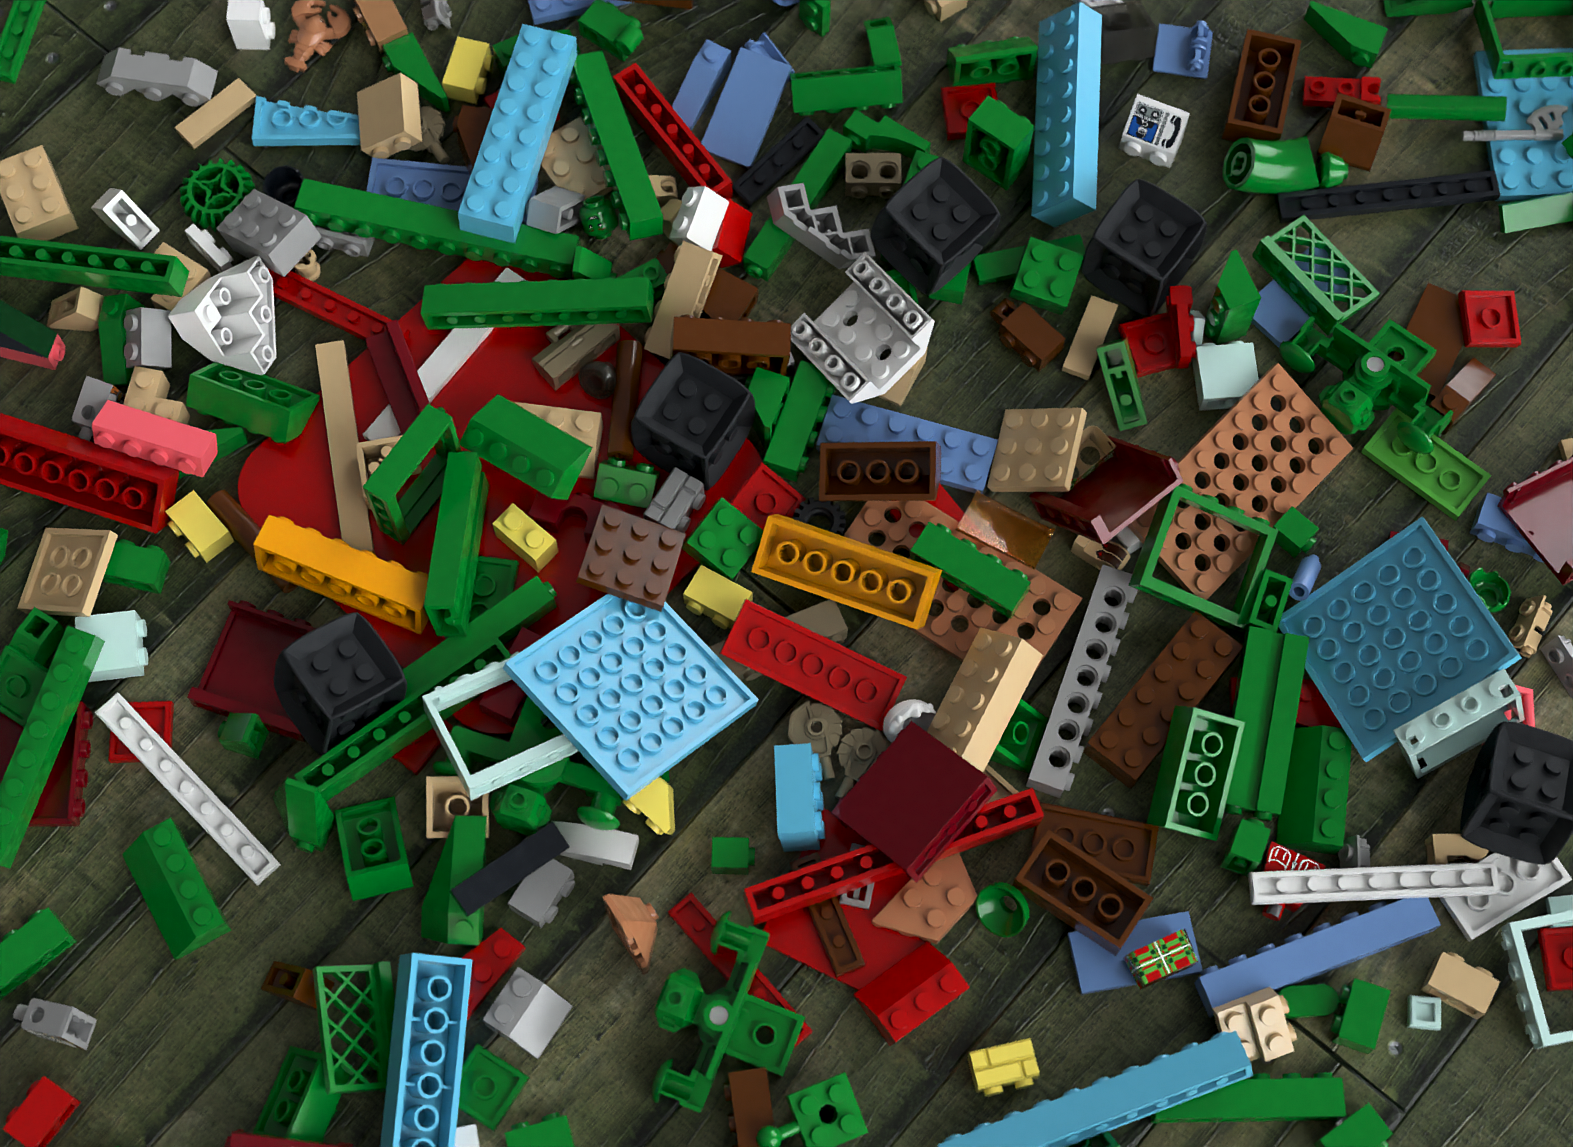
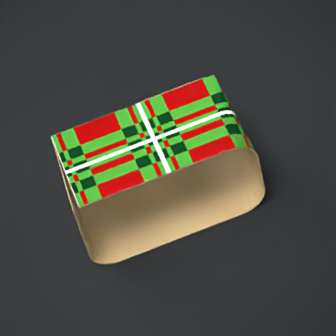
M1089 426L1083 430L1075 464L1079 470V477L1072 478L1070 490L1106 462L1116 447L1097 426ZM1089 446L1096 448L1100 453V460L1094 465L1083 463L1080 458V452L1083 448Z

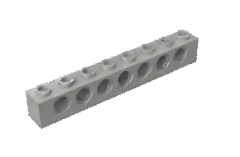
M1104 564L1101 567L1026 787L1057 798L1061 797L1063 790L1070 791L1075 774L1070 773L1073 762L1079 764L1084 747L1079 745L1082 735L1088 737L1093 723V719L1088 718L1091 708L1097 710L1103 694L1097 691L1100 681L1107 682L1112 667L1107 665L1109 655H1116L1121 641L1115 638L1118 628L1125 629L1130 614L1124 612L1127 602L1133 604L1138 591L1128 586L1132 577L1130 573ZM1108 597L1114 598L1119 605L1110 606L1104 599ZM1105 624L1110 631L1102 633L1097 630L1095 625ZM1095 650L1100 654L1101 658L1092 659L1087 655L1086 651ZM1085 676L1091 680L1092 684L1083 686L1078 682L1077 678ZM1077 703L1082 707L1083 711L1074 713L1068 708V704ZM1060 730H1068L1073 734L1074 738L1064 740L1059 736L1058 732ZM1051 757H1059L1063 760L1064 766L1060 768L1054 767L1050 764L1049 759Z

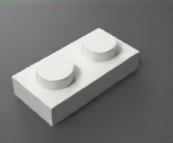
M194 224L185 230L190 243L219 273L232 267L231 262L233 258L223 247L218 249L214 245L215 240L207 230L200 231Z

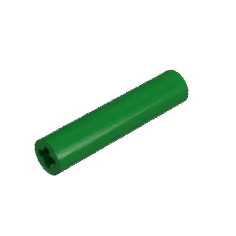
M1387 94L1386 108L1392 109L1389 119L1505 122L1507 97Z

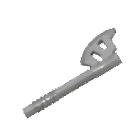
M1549 105L1535 110L1526 121L1533 130L1462 131V141L1562 140L1563 129H1559V127L1563 125L1562 114L1568 111V107ZM1550 113L1553 115L1554 121L1549 116ZM1539 119H1541L1544 122V124L1546 125V129L1543 127Z

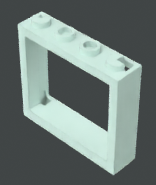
M518 651L512 654L509 659L499 663H489L477 673L472 675L464 674L458 677L454 683L445 687H435L433 692L422 696L424 710L470 800L579 752L567 737L562 734L470 775L438 712L512 680L503 670L505 662L519 654Z
M1502 669L1393 730L1401 752L1417 779L1484 743L1499 723H1520L1525 720L1521 694L1506 670ZM1513 709L1516 717L1508 721L1504 712ZM1416 738L1418 742L1412 745L1411 740ZM1421 758H1423L1427 764V766L1422 769H1420L1418 764V760Z
M1573 910L1510 922L1501 927L1503 939L1501 945L1504 950H1507L1509 955V974L1511 979L1516 981L1519 991L1517 993V1003L1519 1009L1525 1013L1527 1020L1525 1032L1529 1034L1534 1049L1573 1042V1030L1550 1035L1521 931L1573 921Z

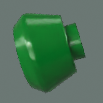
M1324 152L1318 157L1315 169L1321 189L1339 186L1343 180L1347 179L1348 164L1344 163L1343 158L1329 152Z

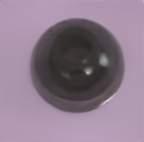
M593 361L584 365L578 374L579 383L589 396L602 400L609 398L613 394L617 377L615 367L611 363Z

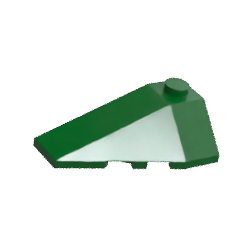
M286 778L281 787L274 793L273 800L287 832L293 842L296 843L295 847L307 853H313L314 850L323 852L336 817L317 787Z
M455 815L422 905V938L446 944L479 945L482 941L484 933V906L466 917L449 891L485 867L487 816Z

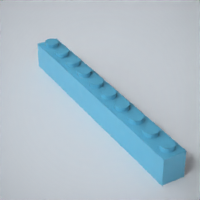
M1220 1032L1215 1034L1211 1040L1202 1044L1191 1043L1183 1047L1181 1052L1170 1056L1168 1054L1157 1056L1151 1063L1142 1067H1128L1121 1075L1113 1078L1103 1077L1097 1079L1092 1083V1086L1081 1090L1079 1088L1068 1090L1061 1098L1053 1101L1042 1100L1036 1103L1032 1109L1024 1112H1011L1005 1115L1003 1120L993 1124L989 1122L982 1123L967 1134L951 1135L943 1143L938 1144V1147H1068L1253 1076L1252 1066L1237 1032Z

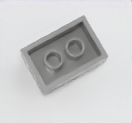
M253 189L246 195L243 201L217 227V230L232 250L249 259L254 256H260L268 269L283 277L291 271L322 237L306 214L256 189Z

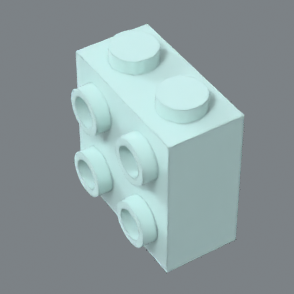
M1233 341L1225 345L1205 343L1196 347V357L1192 358L1199 411L1231 408L1259 380L1253 343Z
M135 610L90 615V617H75L76 629L95 635L105 641L88 682L144 676V665H148V652L146 647L143 648V637H147V626L145 620L141 619Z

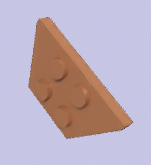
M960 853L937 860L917 883L911 879L872 920V924L878 928L885 927L899 931V934L909 937L917 936L923 941L937 944L975 904L977 899L976 891Z

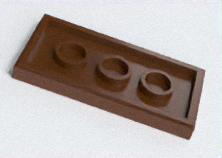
M1428 282L1406 330L1437 350L1432 360L1418 375L1419 378L1431 385L1427 398L1434 400L1443 388L1464 343L1458 295ZM1395 351L1392 359L1398 362L1403 359V356Z
M1039 802L1044 817L1041 823L1034 827L1030 856L1049 829L1128 882L1144 886L1150 885L1159 830L1158 826Z

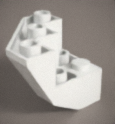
M254 256L208 278L181 298L168 315L181 338L211 361L250 373L264 375L276 359L273 278L260 256Z

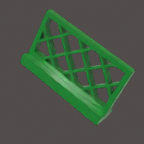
M1302 215L1271 237L1267 235L1261 239L1252 254V257L1309 317L1313 316L1315 318L1314 322L1327 336L1334 331L1337 323L1341 324L1380 295L1372 284L1305 215ZM1302 226L1309 233V239L1297 237L1296 229ZM1276 242L1290 243V252L1283 251ZM1295 244L1309 246V255L1295 253ZM1315 247L1324 249L1328 253V258L1314 256ZM1295 260L1308 262L1309 272L1302 271L1295 264ZM1314 264L1328 266V275L1314 273ZM1334 267L1342 268L1347 273V278L1334 276ZM1314 280L1328 282V292L1321 291L1314 284ZM1334 284L1347 286V295L1333 293ZM1353 287L1362 288L1368 296L1365 298L1353 296ZM1333 300L1347 302V310L1342 313L1333 304Z
M379 961L369 965L317 966L313 968L326 1094L368 1091L386 1092L395 1007L390 961ZM355 973H365L366 987L362 992L349 981ZM331 974L341 983L334 993L324 986L323 975ZM344 987L357 997L350 1008L337 998V995ZM360 1002L368 1007L370 1011V1018L366 1023L353 1012ZM331 1003L344 1013L337 1024L328 1018L327 1008ZM347 1018L360 1028V1031L353 1039L340 1028ZM364 1032L373 1040L374 1048L369 1054L357 1044V1041ZM335 1034L348 1045L340 1056L331 1048L330 1040ZM351 1049L364 1059L357 1070L344 1060ZM368 1064L377 1071L378 1083H369L360 1075ZM338 1066L342 1067L351 1076L346 1085H335L334 1071Z

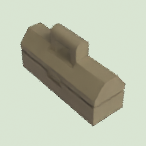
M617 324L554 326L545 333L551 344L533 357L532 363L540 375L556 391L621 339L620 328ZM566 331H571L561 340L559 339V337L563 335Z

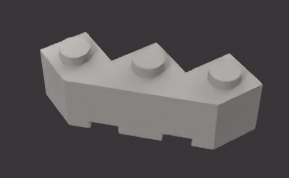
M117 48L104 55L96 84L104 87L108 93L122 96L135 89L143 93L147 99L157 102L173 94L182 99L183 103L197 107L211 100L218 71L195 58L183 57V61L169 60L168 54L145 51V55L140 56L131 54L130 49Z
M804 183L777 187L767 196L773 224L836 268L850 267L864 252L871 258L876 256L869 229L843 233L837 206L810 210Z

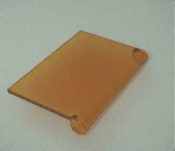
M977 490L956 530L1035 570L1055 528H1049L981 494V491Z

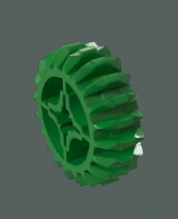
M221 158L215 164L209 159L206 166L198 163L197 171L189 169L190 178H183L182 183L184 187L180 188V203L184 207L185 215L191 218L195 225L200 224L205 230L211 226L215 232H217V227L224 221L226 216L243 201L245 196L253 189H256L250 173L245 172L241 164L236 166L232 160L225 164ZM232 183L239 186L238 194L233 193L230 185ZM199 195L203 196L206 202L204 207L197 203Z

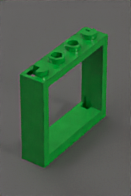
M1476 0L1473 13L1494 79L1573 76V52L1504 55L1493 18L1573 15V0Z
M427 404L363 485V490L379 530L401 545L407 542L441 498L448 452L462 451L453 423V417L447 414L442 407L436 409ZM434 446L435 456L399 502H397L395 495Z
M1181 483L1159 500L1128 586L1188 612L1194 613L1197 611L1209 621L1230 630L1244 629L1278 530L1270 527V522L1265 519L1247 517L1243 515L1244 511L1235 506L1225 507L1220 505L1217 498L1202 494V496L1192 492V487ZM1179 500L1259 535L1232 611L1152 577Z

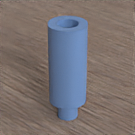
M1311 554L1301 560L1293 577L1289 592L1293 599L1302 601L1309 597L1321 570L1318 556Z

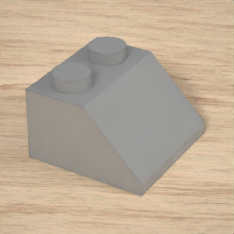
M517 967L483 1018V1022L497 1034L536 1059H539L573 1006L543 982Z

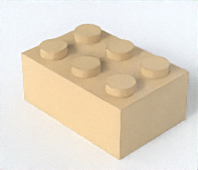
M42 145L0 161V195L18 238L48 241L78 229L53 165Z

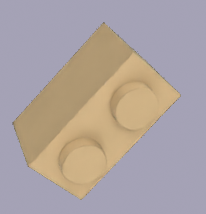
M1442 952L1434 959L1421 987V991L1433 997L1441 998L1442 1002L1475 1019H1479L1486 1014L1500 981L1493 978V974L1490 971L1481 967L1474 968L1464 963L1465 960L1458 954Z

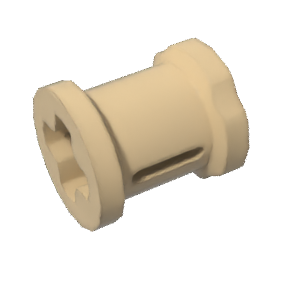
M312 249L305 254L294 268L296 274L315 281L320 276L321 268L316 261L317 257Z

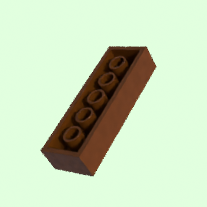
M1195 611L1088 741L1083 753L1129 789H1132L1165 748L1175 705L1197 708L1238 658L1244 646L1199 612Z

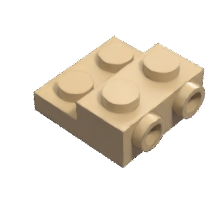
M1267 987L1212 1008L1219 1033L1236 1031L1250 1061L1261 1057L1267 1062L1294 1051L1292 1042L1297 1040V1036L1291 1023H1286L1284 1014L1289 1013L1287 1001L1283 995L1279 996L1272 988Z

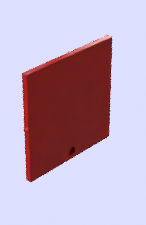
M824 808L822 811V821L825 824V839H820V850L802 851L799 859L818 852L821 861L850 852L852 843L864 846L870 845V843L849 826L845 828L831 811ZM903 872L875 882L869 910L840 904L864 959V967L836 978L807 907L768 920L763 931L770 934L766 946L859 991L926 942L917 936L909 937L899 934V931L885 927L878 928L872 924V920L911 878ZM868 885L861 887L858 900L865 901ZM854 890L847 892V898H853Z

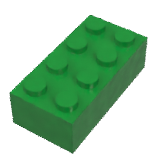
M1175 705L1146 824L1198 838L1217 841L1245 722L1195 707Z

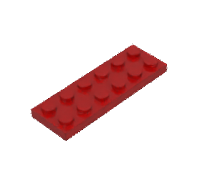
M747 599L744 600L719 654L879 731L883 730L884 719L889 710L893 708L907 679L906 676Z

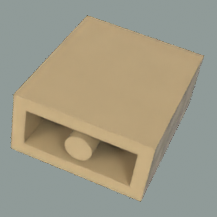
M398 73L357 92L361 151L373 158L387 159L397 152L408 150L411 146L422 142L418 83L402 73Z

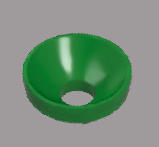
M995 882L979 892L976 899V912L986 929L1001 937H1012L1023 930L1029 920V907L1025 897L1018 889L1008 883ZM1004 896H1010L1015 900L1016 910H1011L1005 905Z

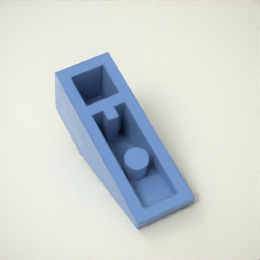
M708 39L693 60L672 105V108L691 131L731 69V51Z

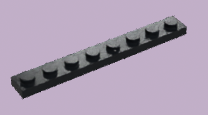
M1493 170L1277 193L1275 202L1280 223L1295 221L1302 215H1305L1309 220L1494 201L1498 200L1501 194L1496 173Z

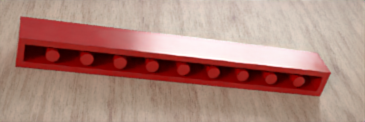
M1030 788L985 804L937 860L1039 825L1044 817V813L1034 789ZM870 844L747 887L743 891V899L752 924L756 925L901 874L904 871L899 865Z

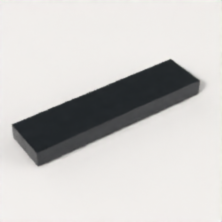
M806 116L732 184L733 194L750 209L817 146L825 132Z
M551 822L449 892L466 917H468L570 848L556 825Z

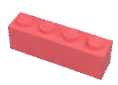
M110 400L106 401L92 422L95 444L103 448L126 453L132 457H139L154 462L160 466L177 469L185 474H192L203 478L218 454L215 433Z

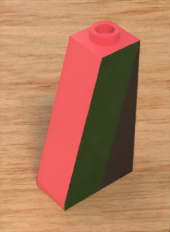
M0 300V357L56 370L58 362L63 360L66 350L65 344L58 333Z

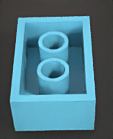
M811 743L774 746L777 833L783 851L820 850V839H825V824L822 821L821 811L819 812V810H824L823 792H821L820 782H817L823 780L819 754L813 753Z

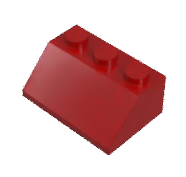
M926 941L853 994V996L887 1044L891 1046L970 987L954 964L931 943Z

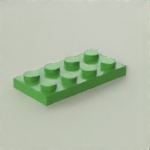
M1396 408L1364 446L1361 453L1456 521L1491 475L1434 434L1430 438L1434 445V450L1431 453L1418 454L1408 449L1400 441L1396 428L1400 422L1410 423L1413 419Z

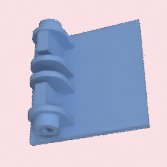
M1199 20L1192 28L1159 23L1153 71L1207 79L1213 31H1209L1207 23Z

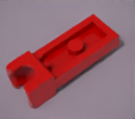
M1305 76L1302 106L1333 107L1338 93L1380 106L1381 97L1373 94H1378L1382 80L1379 77L1362 76L1361 79Z
M1176 285L1169 287V296L1165 297L1167 316H1172L1176 369H1186L1189 367L1191 359L1196 357V342L1191 341L1190 332H1193L1194 329L1193 315H1189L1193 304L1192 287Z

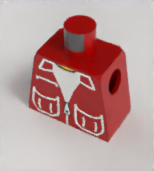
M1271 841L1264 852L1260 872L1325 869L1326 866ZM1302 903L1266 904L1262 914L1271 920L1279 921L1284 908L1296 912Z

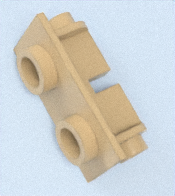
M1545 595L1525 599L1519 608L1520 614L1515 626L1509 632L1510 642L1515 649H1520L1519 653L1527 658L1536 653L1542 635L1534 629L1537 628L1539 631H1545L1550 616L1553 613L1551 604L1544 602L1546 599Z

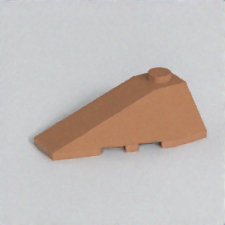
M607 894L603 897L610 925L644 975L649 972L658 930L655 920L659 917L650 903L644 905L639 897Z

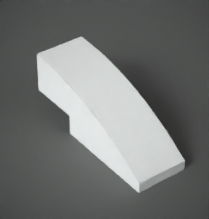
M551 821L556 825L570 848L559 855L598 865H603L604 863L628 870L632 869L639 844L638 835L617 830L594 829L585 824Z

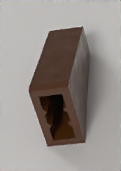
M671 242L665 251L661 250L656 257L667 275L672 273L675 264L674 254L678 246ZM718 268L700 318L709 319L713 316H720L726 320L747 318L758 302V288Z

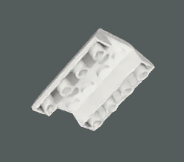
M866 252L845 271L854 282L814 322L803 313L791 325V341L851 404L885 394L925 354L935 322ZM858 315L857 322L852 326H847L849 318ZM886 349H891L890 356L885 360H880L881 353Z

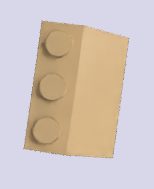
M515 402V404L593 447L579 478H595L603 431V421L600 412Z

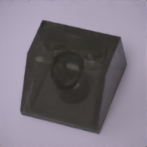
M1140 0L1089 7L1102 15V64H1116L1128 60L1139 61L1144 58L1154 57L1157 28Z

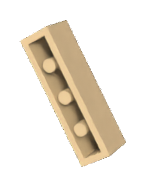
M685 241L677 248L674 254L675 264L672 273L667 275L664 282V295L662 300L658 301L654 310L656 317L652 327H649L645 334V350L670 359V340L674 317L693 315L696 318H700L723 255Z

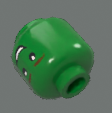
M602 195L592 196L583 201V205L579 208V217L584 233L589 236H595L596 239L610 237L612 235L611 232L618 226V218L612 201L605 199Z

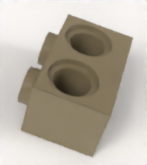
M901 153L845 154V196H852L854 198L880 196L881 198L888 199L901 188ZM856 175H861V176H863V177H865V178H863V179H856V178H854V176H856ZM888 175V176H891L892 178H891V179H884V178H882V176Z

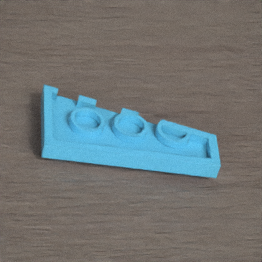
M256 96L252 132L253 146L361 145L359 115L329 110L327 113L318 111L313 106L305 105L304 108L290 106V102L278 100V103L268 102L265 97Z

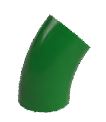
M1307 136L1278 141L1240 138L1230 147L1224 160L1223 180L1231 190L1256 194H1277L1319 187Z

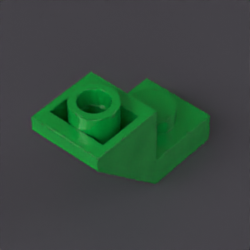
M890 16L863 21L873 66L890 64L902 66L894 25Z

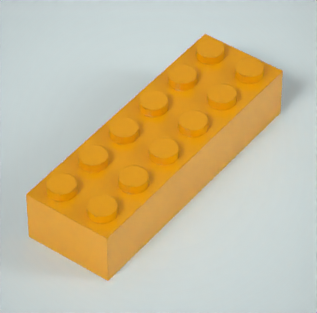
M774 514L767 518L751 572L918 630L925 626L942 570L789 517Z
M272 515L267 517L253 544L258 570L420 635L422 634L429 620L424 608L429 575L423 572L414 573L409 571L396 561L390 560L387 562L379 559L368 550L362 549L359 551L354 549L341 539L335 538L332 540L324 537L313 528L307 527L304 529L299 527L286 517L280 516L277 518Z

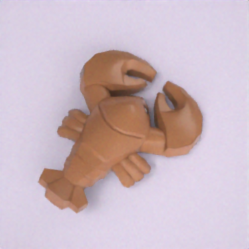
M298 0L291 8V14L299 30L293 29L288 39L289 43H295L294 55L292 57H285L284 61L290 70L305 72L308 69L305 61L315 51L319 55L325 56L330 48H332V45L325 40L338 39L347 35L351 29V19L344 9L336 5H330V10L336 13L337 16L334 17L330 11H327L330 27H326L324 19L318 16L322 12V9L319 7H325L326 2L323 0Z

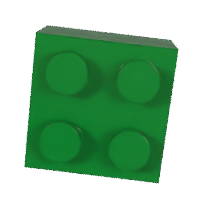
M1030 236L1025 245L1008 297L1062 315L1067 308L1084 255Z
M721 497L711 506L683 542L682 550L701 565L732 580L759 546L763 530Z

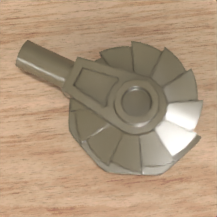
M432 106L420 107L422 142L411 146L410 150L423 151L426 149L434 154L440 164H447L450 157L441 147L442 145L439 141L440 137H443L445 126L442 115L439 111L433 109Z
M808 700L791 713L788 737L793 744L811 743L813 753L819 754L823 780L829 781L835 779L830 757L831 749L833 747L836 748L843 733L842 720L835 713V709L825 706L823 703L810 705Z
M866 727L853 729L840 740L841 744L837 755H839L840 767L844 768L845 772L844 779L835 795V798L838 800L847 795L859 777L865 774L876 762L877 757L891 745L878 729L876 731Z

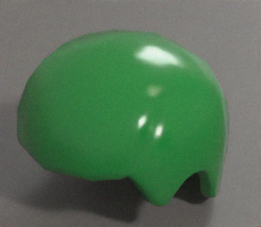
M1482 567L1477 568L1470 574L1468 581L1489 612L1496 613L1503 610L1509 603L1511 595L1508 582L1499 576L1497 571L1484 572Z

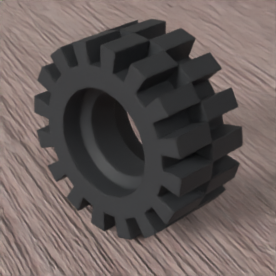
M819 496L818 500L814 501L813 497L808 498V503L801 502L800 508L795 510L794 520L808 524L812 517L821 515L826 517L831 524L828 531L844 536L845 513L843 510L840 511L838 503L834 505L832 504L833 501H819Z

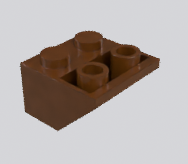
M1338 93L1317 155L1320 156L1324 152H1329L1343 158L1344 163H1347L1349 166L1370 172L1392 109Z

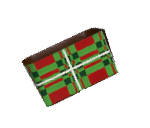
M1185 928L1141 947L1124 957L1140 990L1190 968L1198 962Z

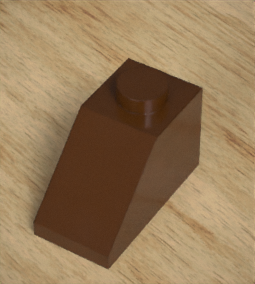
M274 961L261 990L302 1007L317 1010L313 971L304 967ZM323 977L324 986L331 991L335 982Z

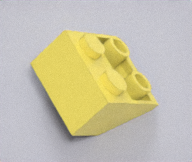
M661 777L655 779L627 801H622L635 814L644 813L648 817L645 823L657 834L662 835L665 832L672 835L675 832L673 787Z

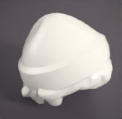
M917 699L906 700L896 704L889 710L884 719L883 731L887 739L892 743L898 733L906 728L911 721L927 732L936 714L933 705Z

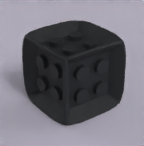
M939 157L922 168L889 199L885 207L877 214L870 237L883 257L907 281L922 293L931 295L945 286L977 256L983 246L994 235L1001 217L991 199L962 170L946 158Z
M1137 178L1125 188L1097 226L1084 253L1082 273L1093 285L1123 305L1140 314L1152 316L1165 303V297L1169 296V287L1178 285L1187 273L1193 259L1202 246L1207 230V222L1196 210L1180 199L1148 181Z
M678 352L659 373L635 412L631 422L633 445L647 460L666 472L671 473L673 468L676 467L689 476L701 481L704 484V490H709L721 478L749 434L755 419L754 396L744 385L726 373L694 356Z
M358 612L340 616L296 639L279 654L275 665L273 683L279 701L302 736L320 756L403 701L407 692V681L398 661L372 625Z
M1499 723L1492 730L1480 749L1470 774L1460 820L1461 837L1478 847L1520 861L1542 865L1552 862L1573 834V740L1521 723Z

